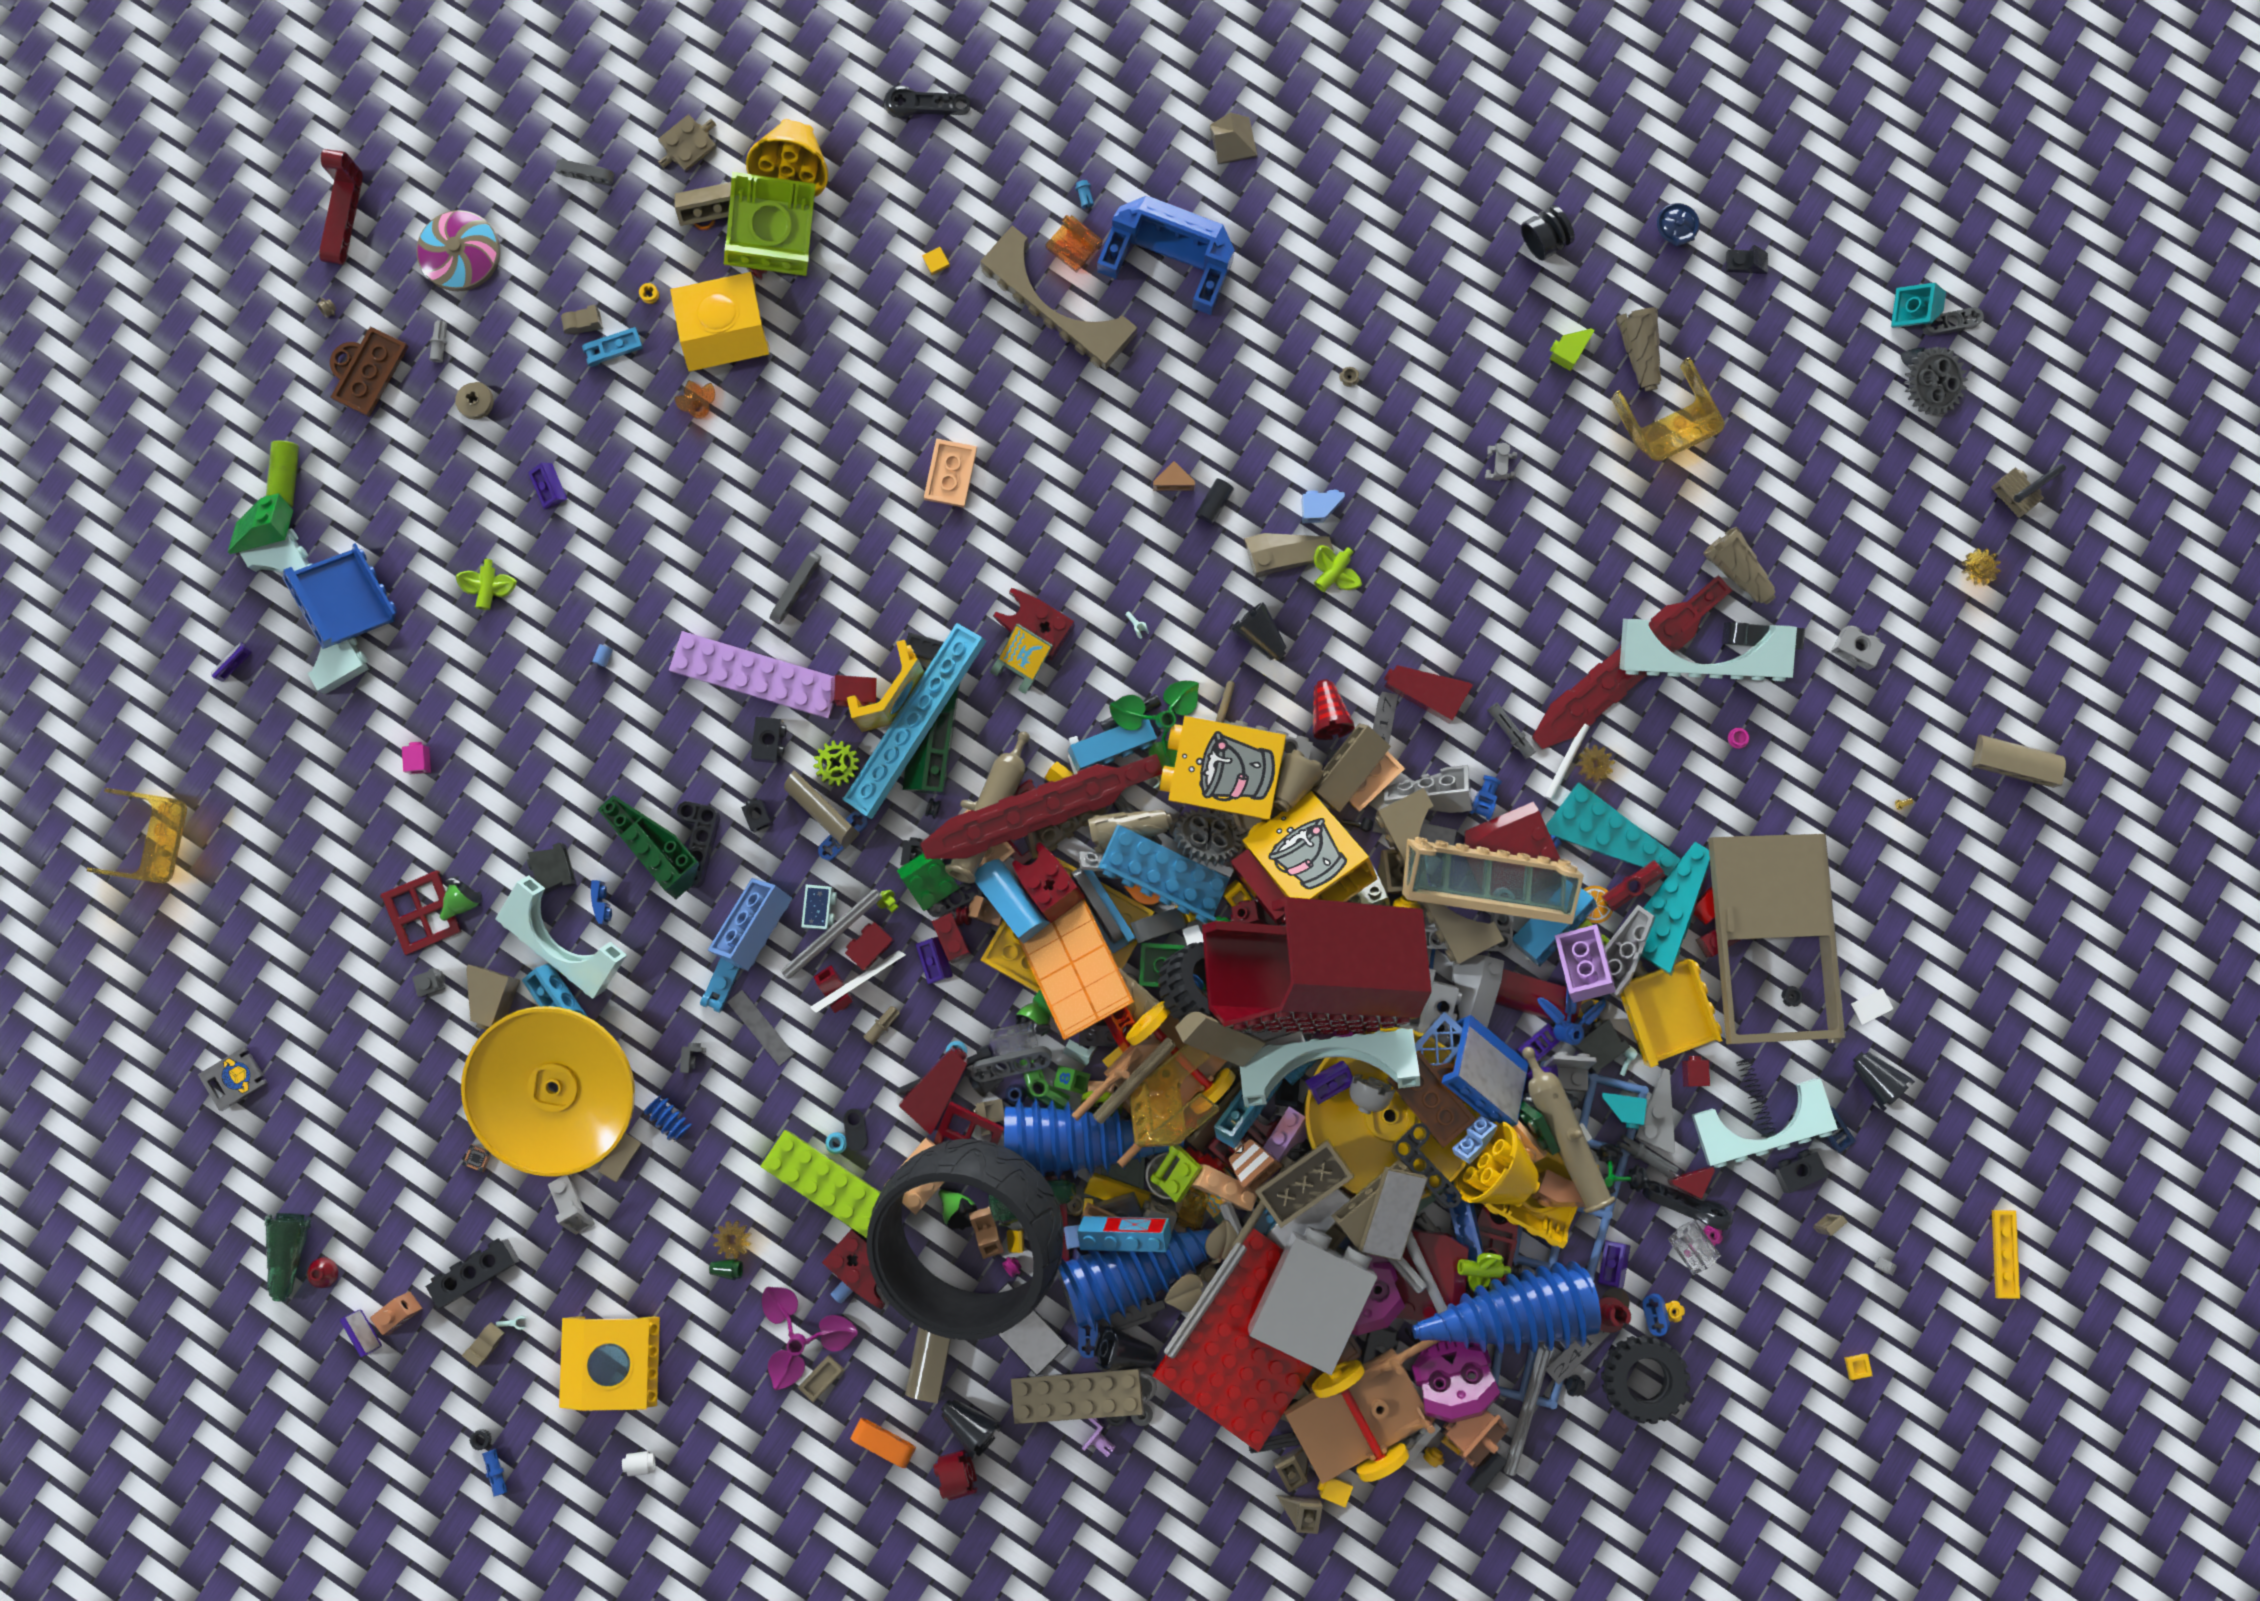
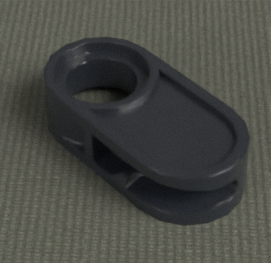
M850 1109L843 1117L846 1142L851 1150L860 1151L868 1144L865 1116L859 1109ZM853 1112L860 1116V1121L857 1125H852L848 1121L849 1115Z

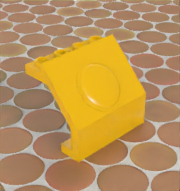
M751 272L670 289L680 344L688 372L769 354L770 348L762 326L755 291L756 282Z
M1525 1126V1128L1534 1136V1138L1538 1139L1537 1134L1534 1133L1530 1128ZM1547 1151L1544 1158L1534 1163L1538 1171V1179L1540 1174L1548 1169L1572 1181L1559 1153L1551 1155ZM1533 1194L1520 1207L1482 1203L1493 1214L1502 1215L1510 1223L1520 1225L1530 1234L1540 1236L1546 1239L1550 1245L1558 1246L1564 1249L1568 1242V1230L1578 1207H1545L1532 1198Z

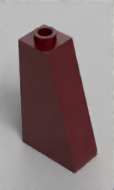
M1399 665L1394 670L1389 669L1384 678L1387 681L1384 687L1448 724L1453 721L1473 686L1469 682Z
M1249 849L1245 850L1231 861L1235 875L1278 926L1282 923L1286 924L1285 912L1272 910V901L1284 898L1285 895Z
M952 1046L899 1103V1107L930 1135L933 1133L968 1063L967 1054L959 1047L956 1049Z

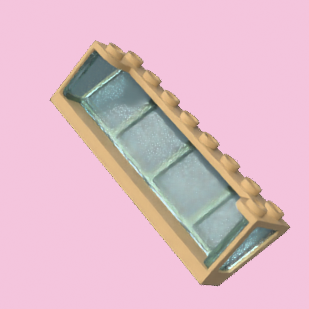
M1415 837V840H1407L1402 891L1407 900L1573 924L1584 875L1577 870L1576 866L1571 865L1570 861L1558 859V862L1550 861V858L1538 856L1537 859L1530 858V855L1518 853L1517 856L1510 855V852L1505 850L1491 852L1489 851L1490 849L1485 847L1471 849L1468 845L1460 843L1452 846L1448 845V842L1436 840L1435 843H1432L1421 837Z

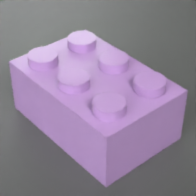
M1597 924L1555 935L1568 991L1573 1003L1616 992L1602 936Z

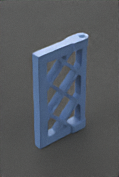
M1443 1012L1415 1043L1416 1052L1420 1051L1423 1054V1051L1435 1050L1436 1063L1431 1064L1432 1066L1450 1063L1456 1057L1459 1044L1453 1047V1034L1461 1036L1462 1027ZM1444 1021L1449 1025V1032H1437V1028ZM1450 1034V1047L1438 1048L1437 1035ZM1431 1035H1434L1435 1048H1423V1044ZM1451 1049L1450 1055L1442 1063H1439L1438 1050Z

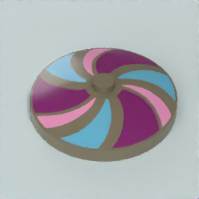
M449 211L435 217L424 227L417 242V260L421 270L431 282L449 291H467L482 285L492 276L500 259V243L495 231L485 219L468 211Z

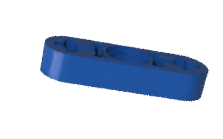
M854 811L846 820L853 825L855 823V816L858 818L863 816V824L861 826L859 824L854 826L861 833L868 825V817L860 811ZM831 835L818 848L820 857L826 861L834 860L845 849L843 846L838 849L835 845L831 850L833 854L831 856L829 854L824 856V847H831L834 844L831 842L833 838Z

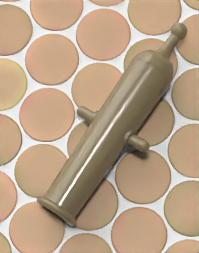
M1022 731L1018 734L1017 744L1011 753H1003L997 757L978 801L962 800L960 803L961 807L976 811L998 803L1001 799L1015 795L1025 772V763L1020 756L1025 743L1030 738L1027 732ZM986 851L966 859H952L951 864L946 865L945 871L951 877L961 882L974 883L976 880L974 875Z
M1525 1047L1522 1055L1527 1059L1533 1074V1078L1528 1083L1529 1095L1537 1111L1544 1116L1560 1150L1558 1153L1585 1205L1584 1212L1588 1214L1609 1206L1616 1201V1198L1611 1196L1561 1081L1555 1074L1544 1072L1537 1063L1534 1049Z

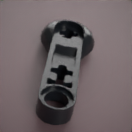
M897 85L890 88L885 94L884 107L891 116L896 118H906L913 114L965 115L970 111V100L965 94L916 92L908 86ZM899 99H903V105H898ZM940 100L944 101L942 107L938 106ZM950 100H952V107H953V108H950V106H949ZM959 100L967 103L963 109H959L955 105Z
M1649 1180L1647 1188L1642 1190V1194L1648 1200L1695 1220L1699 1218L1715 1229L1727 1230L1732 1226V1214L1724 1205L1718 1202L1701 1201L1653 1180Z

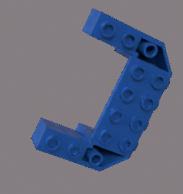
M1147 195L1120 206L1112 219V228L1098 259L1097 272L1117 279L1129 247L1133 243L1204 270L1193 298L1192 308L1212 315L1233 263L1235 252L1224 225Z

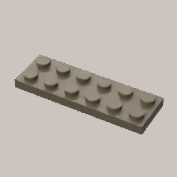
M1140 1369L1011 1379L1014 1424L1144 1414Z

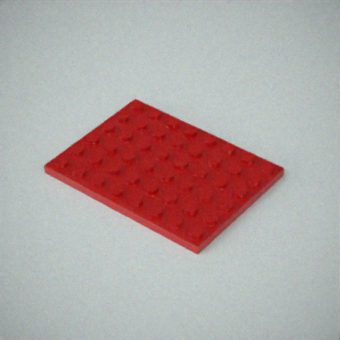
M1253 1228L1242 1243L1247 1248L1246 1252L1175 1358L1165 1355L1152 1376L1259 1452L1313 1366L1249 1335L1248 1325L1284 1251Z

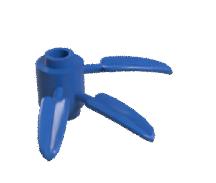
M1568 987L1566 989L1565 1005L1567 1021L1564 1020L1565 1016L1552 1003L1544 998H1537L1541 1008L1556 1023L1554 1027L1555 1037L1559 1041L1571 1045H1577L1583 1040L1584 1030L1582 1025L1584 1023L1590 1025L1601 1014L1606 1005V1001L1601 999L1576 1024L1571 1022V1014L1576 1013L1577 1002L1573 1003Z

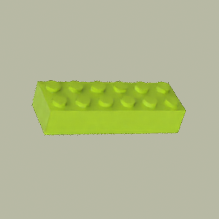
M784 1130L760 1167L867 1238L872 1210L881 1192L789 1130Z

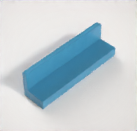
M1083 870L1123 934V939L1113 944L1091 911L1107 946L1112 953H1116L1135 941L1136 937L1092 870Z

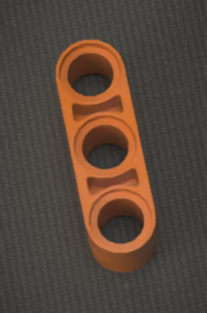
M860 1418L850 1437L853 1442L901 1468L907 1467L916 1450V1447L910 1442L865 1418Z

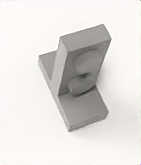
M570 1175L561 1176L548 1184L559 1214L555 1216L558 1224L575 1235L595 1224L593 1218L584 1211Z

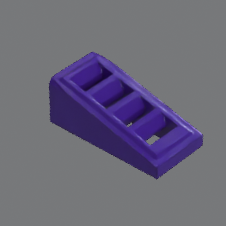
M1547 1023L1515 1050L1525 1059L1522 1051L1525 1047H1531L1534 1049L1535 1058L1538 1061L1560 1041L1555 1037L1552 1026ZM1548 1031L1554 1041L1551 1042L1544 1032ZM1541 1036L1547 1043L1546 1047L1543 1046L1538 1037ZM1533 1042H1535L1539 1046V1048L1541 1049L1540 1052H1538L1532 1045Z

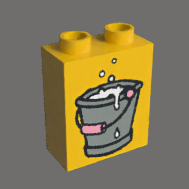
M1184 716L1183 726L1175 724L1170 730L1168 749L1177 750L1178 752L1175 767L1164 765L1160 791L1170 792L1168 799L1170 802L1270 821L1284 754L1286 735Z
M1312 791L1306 794L1288 812L1282 811L1270 821H1263L1254 825L1250 829L1248 836L1242 840L1246 849H1249L1285 897L1346 902L1378 879L1369 856Z

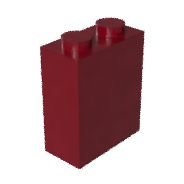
M952 913L931 921L949 962L954 964L972 955Z

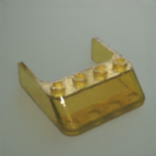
M1690 357L1682 362L1680 368L1695 395V401L1691 405L1640 428L1621 391H1616L1611 398L1634 444L1654 461H1663L1719 434L1724 428V420Z
M105 788L104 792L147 800L152 806L139 869L133 874L87 867L86 872L153 883L169 882L174 875L187 814L186 804L181 800Z
M1186 1044L1146 1077L1130 1094L1134 1142L1137 1146L1160 1147L1181 1144L1188 1135L1219 1111L1218 1106L1201 1093L1185 1106H1182L1180 1086L1183 1080L1210 1058L1209 1053Z

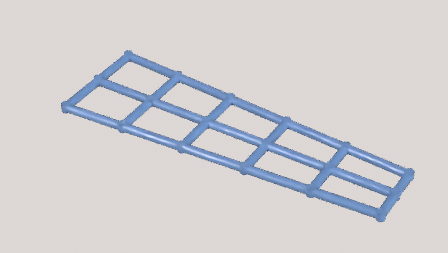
M1541 1061V1062L1539 1063V1066H1540V1067H1543V1064H1544L1546 1061ZM1588 1072V1091L1585 1094L1579 1124L1583 1123L1587 1129L1597 1083L1638 1093L1637 1098L1646 1099L1649 1092L1648 1087ZM1628 1128L1626 1136L1634 1140L1636 1129ZM1593 1139L1587 1142L1590 1148L1600 1150L1601 1145L1607 1144ZM1622 1148L1623 1156L1617 1164L1616 1177H1623L1629 1155L1631 1154ZM1617 1181L1614 1183V1188L1616 1191L1615 1193L1611 1194V1196L1615 1197L1616 1199L1622 1181ZM1616 1201L1605 1207V1209L1588 1213L1602 1217L1587 1267V1271L1593 1281ZM1578 1207L1577 1211L1585 1213V1207ZM1518 1225L1517 1245L1513 1258L1514 1264L1520 1263L1533 1268L1545 1266L1550 1271L1551 1266L1558 1260L1560 1247H1551L1548 1262L1518 1255L1523 1228ZM1571 1338L1570 1345L1575 1341V1338ZM1495 1346L1491 1373L1500 1390V1396L1524 1401L1537 1351L1533 1353L1529 1348L1520 1391L1498 1386L1503 1354H1500ZM1564 1380L1559 1385L1554 1381L1550 1398L1538 1396L1536 1405L1556 1409Z

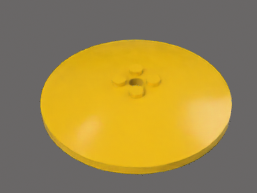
M539 1006L522 1009L503 1017L478 1038L463 1068L461 1096L464 1112L472 1131L493 1156L508 1166L525 1173L538 1176H564L590 1168L605 1158L617 1146L624 1136L633 1115L635 1083L624 1051L613 1036L601 1025L587 1016L569 1009ZM549 1082H555L558 1085L557 1092L549 1089Z
M1397 1027L1389 1028V1029L1380 1028V1031L1390 1032V1031H1396L1397 1029H1400V1028H1397ZM1413 1030L1414 1042L1416 1043L1424 1034ZM1366 1031V1034H1374V1033H1375V1032H1367V1031ZM1429 1037L1423 1044V1048H1435V1039ZM1438 1042V1048L1446 1047ZM1449 1049L1438 1050L1439 1063H1442L1450 1055L1451 1051ZM1435 1050L1423 1051V1056L1430 1064L1436 1063ZM1346 1057L1324 1058L1314 1074L1315 1076L1334 1064L1344 1061L1348 1065L1352 1076L1361 1074L1363 1075L1362 1079L1368 1080L1369 1077H1373L1389 1084L1385 1080L1389 1075L1379 1068L1361 1060ZM1456 1057L1450 1062V1064L1455 1065ZM1350 1087L1319 1105L1308 1088L1305 1101V1126L1311 1148L1314 1149L1329 1138L1354 1174V1178L1342 1187L1355 1195L1384 1172L1385 1166L1390 1167L1398 1161L1392 1153V1145L1411 1126L1421 1123L1396 1092L1390 1104L1380 1112L1371 1111V1114H1365L1359 1111V1106L1352 1101L1349 1091ZM1465 1101L1463 1102L1476 1119L1480 1117L1476 1110ZM1386 1110H1392L1395 1113L1396 1117L1393 1122L1385 1120L1384 1113ZM1415 1128L1413 1132L1414 1137L1421 1140L1424 1133L1422 1129ZM1466 1129L1444 1148H1441L1431 1134L1429 1139L1419 1148L1450 1182L1460 1174L1467 1162L1456 1156L1452 1149L1467 1135ZM1404 1143L1398 1145V1151L1401 1155L1408 1153V1147ZM1416 1159L1413 1163L1415 1170L1422 1171L1424 1165L1421 1160ZM1434 1175L1429 1178L1430 1186L1436 1188L1439 1185V1179ZM1424 1189L1426 1193L1422 1195L1421 1199L1429 1197L1431 1194Z

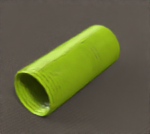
M288 441L271 442L266 496L279 493L288 505L293 507L299 446Z

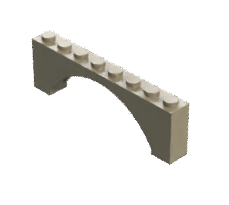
M1012 225L980 261L982 273L989 279L991 277L995 279L997 285L1003 291L1008 290L1012 293V297L1019 304L1024 303L1029 307L1028 310L1035 317L1040 316L1048 328L1057 330L1059 336L1064 341L1073 343L1075 349L1081 355L1086 354L1090 357V361L1097 368L1102 367L1106 370L1137 335V327L1123 315L1108 321L1087 322L1065 317L1048 307L1035 293L1026 273L1025 249L1029 246L1028 238Z
M1424 788L1376 812V822L1380 829H1385L1387 833L1385 839L1390 848H1395L1397 852L1395 858L1400 867L1404 866L1405 868L1407 840H1415V837H1419L1423 820L1428 810L1434 807ZM1412 849L1413 852H1412V856H1411L1412 863H1411V868H1410L1411 874H1412L1413 864H1414L1415 855H1416V852H1415L1413 849ZM1418 865L1414 884L1427 886L1422 876L1420 865ZM1418 901L1420 905L1424 904L1427 910L1425 915L1429 923H1434L1437 929L1435 934L1440 943L1444 942L1447 948L1445 951L1446 956L1450 962L1454 961L1455 965L1504 941L1495 922L1489 924L1477 922L1456 914L1444 905Z

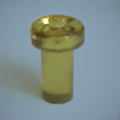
M1912 798L1895 801V807L1898 810L1913 804Z

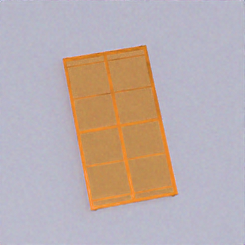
M1085 899L1054 922L1048 924L1026 943L1023 944L1017 937L1064 1040L1134 1002Z

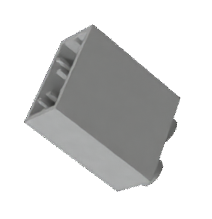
M1308 1226L1304 1236L1295 1231L1292 1232L1248 1325V1331L1251 1337L1332 1375L1378 1276L1373 1269L1369 1268L1372 1260L1371 1256L1361 1253L1358 1249L1348 1246L1345 1254L1342 1255L1328 1248L1332 1240L1330 1236Z

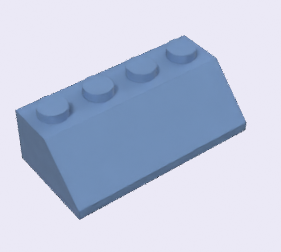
M751 878L708 948V951L738 968L749 971L750 967L755 963L759 952L766 945L770 934L776 928L782 914L787 910L792 897L776 885Z

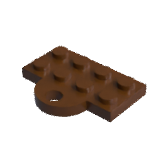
M371 326L361 344L346 342L339 345L330 357L331 371L340 380L331 398L370 417L409 346ZM347 354V360L344 363H339V356Z
M1419 1051L1416 1055L1420 1074V1086L1398 1088V1083L1390 1076L1385 1080L1395 1089V1092L1418 1120L1429 1128L1430 1134L1441 1148H1444L1474 1123L1476 1118L1463 1104L1464 1101L1442 1084L1443 1076L1453 1072L1455 1065L1445 1063L1433 1068Z

